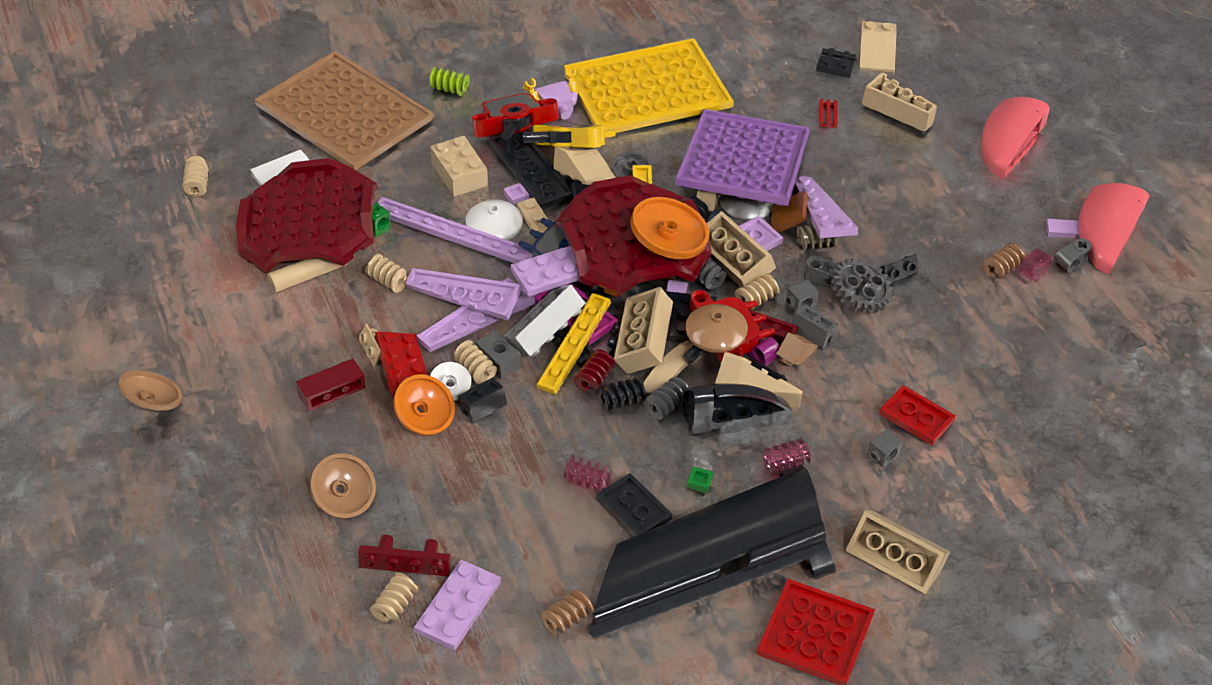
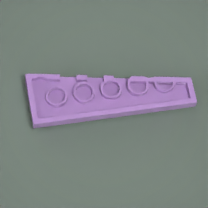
M801 176L796 178L794 189L797 193L805 190L808 194L807 214L820 238L858 235V227L853 223V220L839 208L812 177Z
M412 268L405 283L408 289L503 320H509L522 290L520 284Z
M509 277L502 281V282L515 283V282H514L512 279H510ZM522 289L511 315L535 304V298L533 296L527 297ZM462 306L418 334L417 341L429 352H432L501 319Z

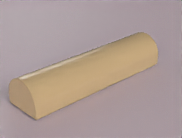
M323 258L307 259L267 274V278L274 290L278 292L343 266Z

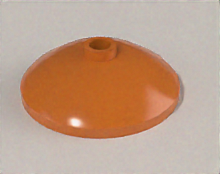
M413 375L405 379L395 391L393 404L396 416L403 426L411 432L423 436H432L444 431L452 422L455 414L454 399L449 389L440 380L429 375Z

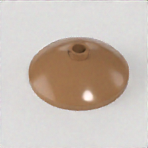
M723 304L701 306L694 310L686 321V333L690 341L697 347L709 352L731 351L740 346L747 336L748 325L744 316L736 309Z
M145 370L128 371L121 375L118 382V388L122 395L129 402L144 410L168 411L176 408L182 400L180 388L172 380L158 373Z
M339 453L324 458L315 467L310 479V491L314 502L324 513L334 518L349 519L362 514L371 505L376 493V482L371 469L364 461L350 454ZM336 487H341L343 492L338 493Z

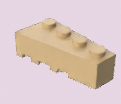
M883 72L866 86L862 105L867 106L869 109L881 112L885 116L897 119L901 123L908 124L924 132L933 124L937 110L935 104L920 95H913L912 90L909 88L903 89L899 86L898 81L887 79V74Z

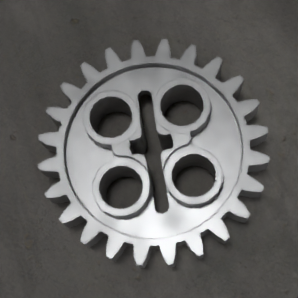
M852 257L851 260L848 258L844 261L841 260L833 270L832 280L830 281L834 284L832 289L838 290L836 296H842L841 302L847 301V307L854 306V311L860 308L863 314L866 310L869 314L873 311L878 313L880 309L883 310L891 301L890 298L893 296L891 293L893 287L889 286L891 281L886 280L887 274L882 275V268L876 269V263L870 265L869 260L865 263L861 257L858 261L855 257ZM865 276H869V279L867 280L859 294L856 295L855 292L862 283Z

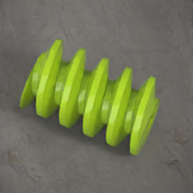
M435 66L431 71L429 83L433 89L437 88L440 91L444 90L445 92L457 93V95L462 96L468 88L470 76L467 74L463 79V73H459L458 77H456V71H453L450 75V70L447 69L444 73L443 68H439L437 72Z

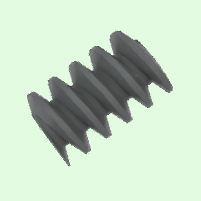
M709 258L705 266L703 265L700 269V274L696 279L700 280L707 289L712 290L722 285L726 278V271H722V268Z
M671 377L668 382H665L657 391H654L645 399L648 413L653 418L662 420L663 416H667L669 411H673L675 407L680 405L684 391L689 388L687 383L678 377Z

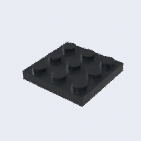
M664 291L673 301L666 341H690L686 333V321L691 314V294ZM710 296L713 302L716 301L717 297Z

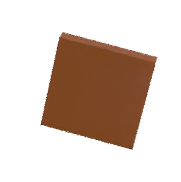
M805 190L791 196L788 206L773 204L771 227L775 231L780 233L806 221L808 194Z

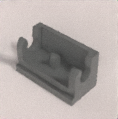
M807 305L794 313L791 323L798 326V335L817 344L821 349L826 347L827 341L831 342L833 340L836 328L839 325Z

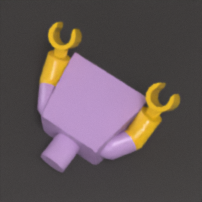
M575 68L572 69L573 75H569L567 69L564 76L569 80V83L562 81L534 90L536 85L535 79H530L531 86L528 85L527 81L524 82L523 88L529 91L537 101L554 98L558 103L559 116L564 120L571 116L573 106L578 98L576 81L574 82Z

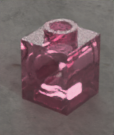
M1036 248L1023 259L1020 273L1036 283L1049 272L1053 257Z

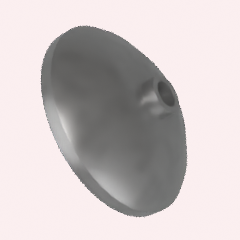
M720 195L719 206L723 213L740 222H747L757 216H760L762 219L767 218L772 214V207L775 204L758 202L749 198L741 199L732 195Z

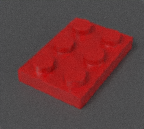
M904 385L896 391L879 411V415L932 446L953 424L956 415Z

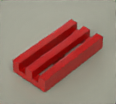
M819 99V127L837 128V100L830 103V100L823 102V99ZM823 107H826L827 123H823ZM830 108H833V123H831Z

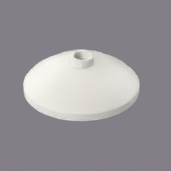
M503 200L480 202L473 206L466 215V226L506 240L516 236L523 225V216L519 209Z

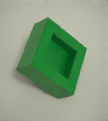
M693 466L687 482V488L708 493L714 472Z

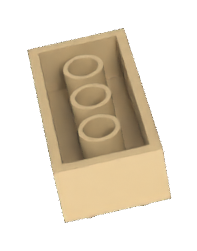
M722 211L707 223L712 250L710 258L717 263V266L722 268V271H726V274L741 288L746 284L748 285L749 282L760 278V276L771 273L776 268L772 255Z
M661 287L626 298L614 360L627 374L662 364L673 301Z

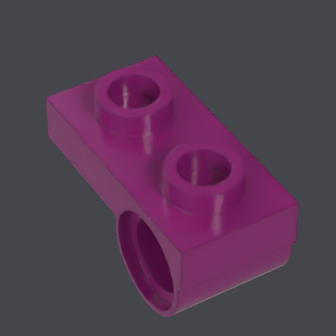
M767 337L764 340L759 339L758 344L752 348V352L747 354L768 366L779 358L777 354L779 345L772 337Z

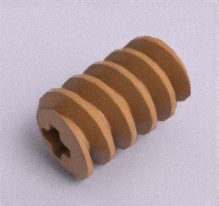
M1010 242L983 261V270L988 277L1001 279L1004 275H1007L1025 262V254L1016 243Z
M573 590L563 600L557 601L556 605H551L549 610H544L541 618L547 631L552 636L557 637L556 630L563 634L565 632L564 625L569 629L572 628L571 620L576 624L579 623V616L585 619L587 617L586 611L592 614L594 608L585 594L579 590Z

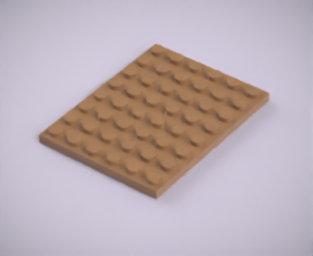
M336 51L331 52L254 99L256 106L341 163L355 170L434 119L433 112Z

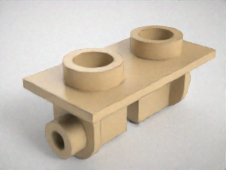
M365 324L359 335V341L373 367H375L377 361H381V350L375 340L378 330L374 328L369 329L368 325Z

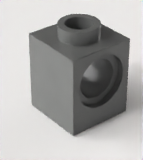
M806 280L788 288L786 303L795 312L805 305L813 308L817 306L819 292Z
M887 429L870 441L867 455L873 462L878 463L883 468L900 456L903 441Z

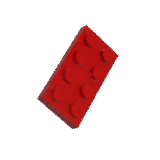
M376 332L375 340L381 350L380 358L392 397H394L398 386L408 377L419 374L428 375L415 334Z

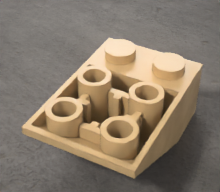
M572 146L555 147L553 169L560 171L562 175H569L571 179L580 180L582 184L590 185L595 181L616 178L597 149Z

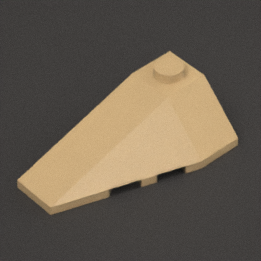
M725 352L715 384L737 383L760 387L779 395L791 407H800L802 390L782 379H774L767 375V370L762 368L760 371L750 365L751 361L746 358Z

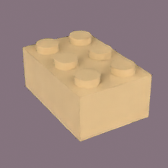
M465 136L430 146L431 163L453 197L488 186L487 168Z

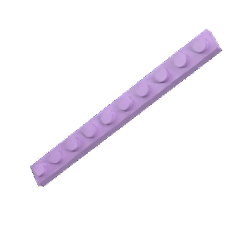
M381 197L377 202L390 212L391 221L512 263L532 258L531 253L522 249L517 243L384 197Z

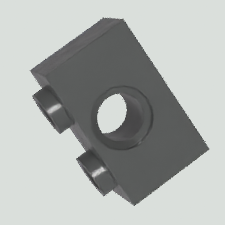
M496 331L476 341V346L488 357V360L493 362V366L497 367L496 375L500 379L521 368V354L519 350L513 348L507 339Z

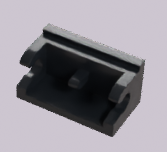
M493 377L458 395L462 413H468L469 421L472 424L507 405L504 387Z

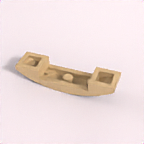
M688 340L676 346L663 358L662 364L657 365L643 383L648 396L657 391L665 382H668L671 377H676L688 365L683 356L694 345L691 341ZM705 351L692 364H694L705 353Z

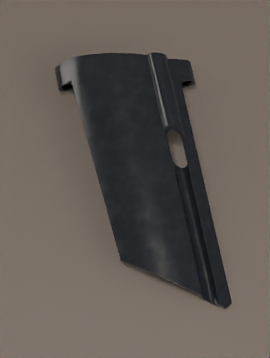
M797 465L780 471L779 478L617 543L599 591L594 609L595 616L592 626H590L589 634L595 639L801 561H805L806 569L810 570L815 580L835 573L836 568L826 542V531L821 518L816 490L808 470L802 465ZM750 554L749 562L744 569L719 578L720 568L725 562Z

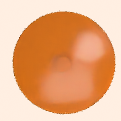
M666 197L645 199L635 207L631 216L630 223L635 237L646 248L664 257L673 259L695 257L704 250L709 239V229L703 217L687 204Z

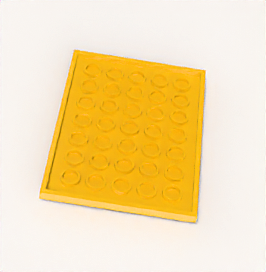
M694 38L564 65V72L567 69L569 75H573V68L576 69L574 82L576 81L578 98L592 124L604 125L605 131L624 132L700 115L704 109L718 111L734 106L733 99Z

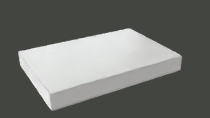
M300 149L250 169L251 175L261 186L272 177L277 176L291 162L309 159Z

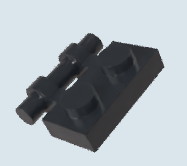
M822 48L816 71L850 78L856 55L850 54L849 51L840 52L835 51L834 48Z

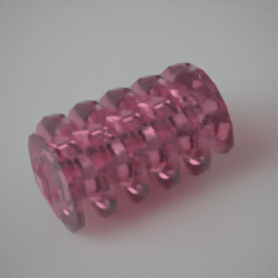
M801 438L796 441L781 443L780 446L774 445L772 449L767 447L763 452L764 467L768 475L773 474L772 468H774L776 473H779L781 471L780 466L786 470L788 469V464L791 467L796 466V461L802 466L804 465V459L808 464L811 462L810 449Z
M572 455L566 465L564 479L567 478L569 483L575 480L576 485L583 483L585 488L591 486L594 491L598 488L599 491H602L610 485L613 471L611 470L608 473L607 465L602 470H599V463L591 467V460H588L583 465V458L581 457L578 462H575V455Z

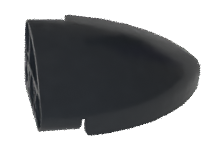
M707 384L689 387L683 394L682 410L691 435L706 433L711 430L716 434H727L792 423L793 411L785 399L769 390L748 384Z

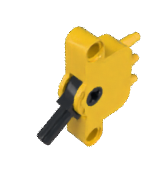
M533 125V132H524L522 138L524 143H535V145L596 148L605 145V138L615 137L616 132L611 130L605 131L604 125Z

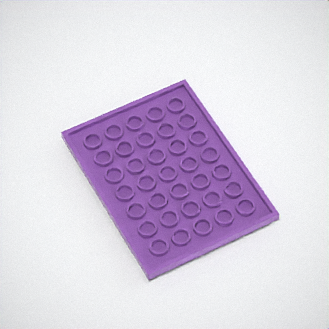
M704 109L677 174L675 185L683 188L699 189L703 192L711 191L720 195H732L741 199L749 198L758 202H770L779 206H788L810 134V127Z

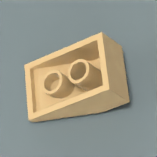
M862 21L859 35V70L894 73L896 24Z

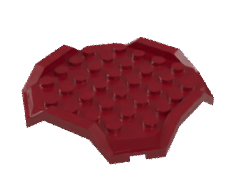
M330 158L291 162L277 176L269 179L248 197L240 199L236 222L237 247L240 257L247 262L251 261L254 263L256 268L264 274L268 273L279 262L323 258L344 266L354 258L353 254L359 249L364 251L374 243L372 213L374 191L379 189L378 184L352 167Z
M632 175L595 181L572 199L556 220V227L563 230L575 257L579 281L591 287H594V285L600 286L605 289V293L617 298L637 283L677 275L694 283L700 274V269L703 265L705 266L711 257L712 250L709 239L704 250L695 257L688 259L668 258L646 248L635 237L630 223L635 207L645 199L652 197L675 199L687 204L700 214L693 199L682 197Z

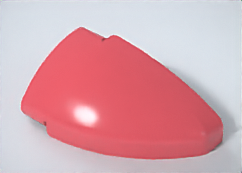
M1014 97L1001 101L986 120L981 137L982 155L991 173L1004 179L1033 146L1038 134L1047 122L1050 110L1047 103L1030 97Z
M1121 183L1101 184L1091 189L1079 214V238L1086 239L1091 243V249L1087 252V255L1096 269L1106 274L1110 273L1147 204L1149 195L1145 190Z

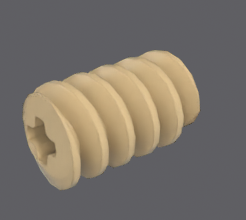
M192 156L185 162L182 188L186 194L192 197L203 196L207 191L209 167L203 157Z
M376 254L365 268V274L387 288L392 289L393 292H401L406 287L405 283L408 278L406 270L394 264L393 261H389L388 258L383 257L381 254Z
M766 273L760 276V278L749 282L748 285L746 284L742 288L737 289L735 297L743 302L756 300L757 306H759L761 302L764 303L767 299H772L773 296L779 295L780 291L775 278L770 273Z
M466 340L457 347L454 353V360L468 370L471 378L477 384H481L495 376L497 367L493 366V362L488 360V357L474 345L472 340Z
M396 572L395 576L390 579V583L386 585L385 590L381 592L380 597L376 599L375 604L371 606L370 611L372 615L383 623H389V620L397 621L399 618L397 614L403 613L402 607L408 606V601L413 599V594L418 592V587L408 576Z

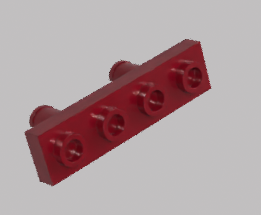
M382 535L378 547L364 545L359 547V568L447 577L450 575V554L437 553L438 542L434 539L426 540L423 551L392 548L394 539L390 535Z

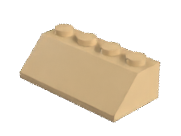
M872 510L864 511L845 550L925 594L941 572L950 554V551Z

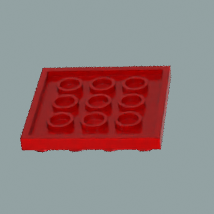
M788 578L758 646L756 655L838 685H847L873 619L875 609Z

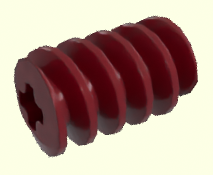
M596 349L579 370L578 374L574 376L575 385L583 392L597 391L599 386L602 385L603 380L615 368V360L606 351Z

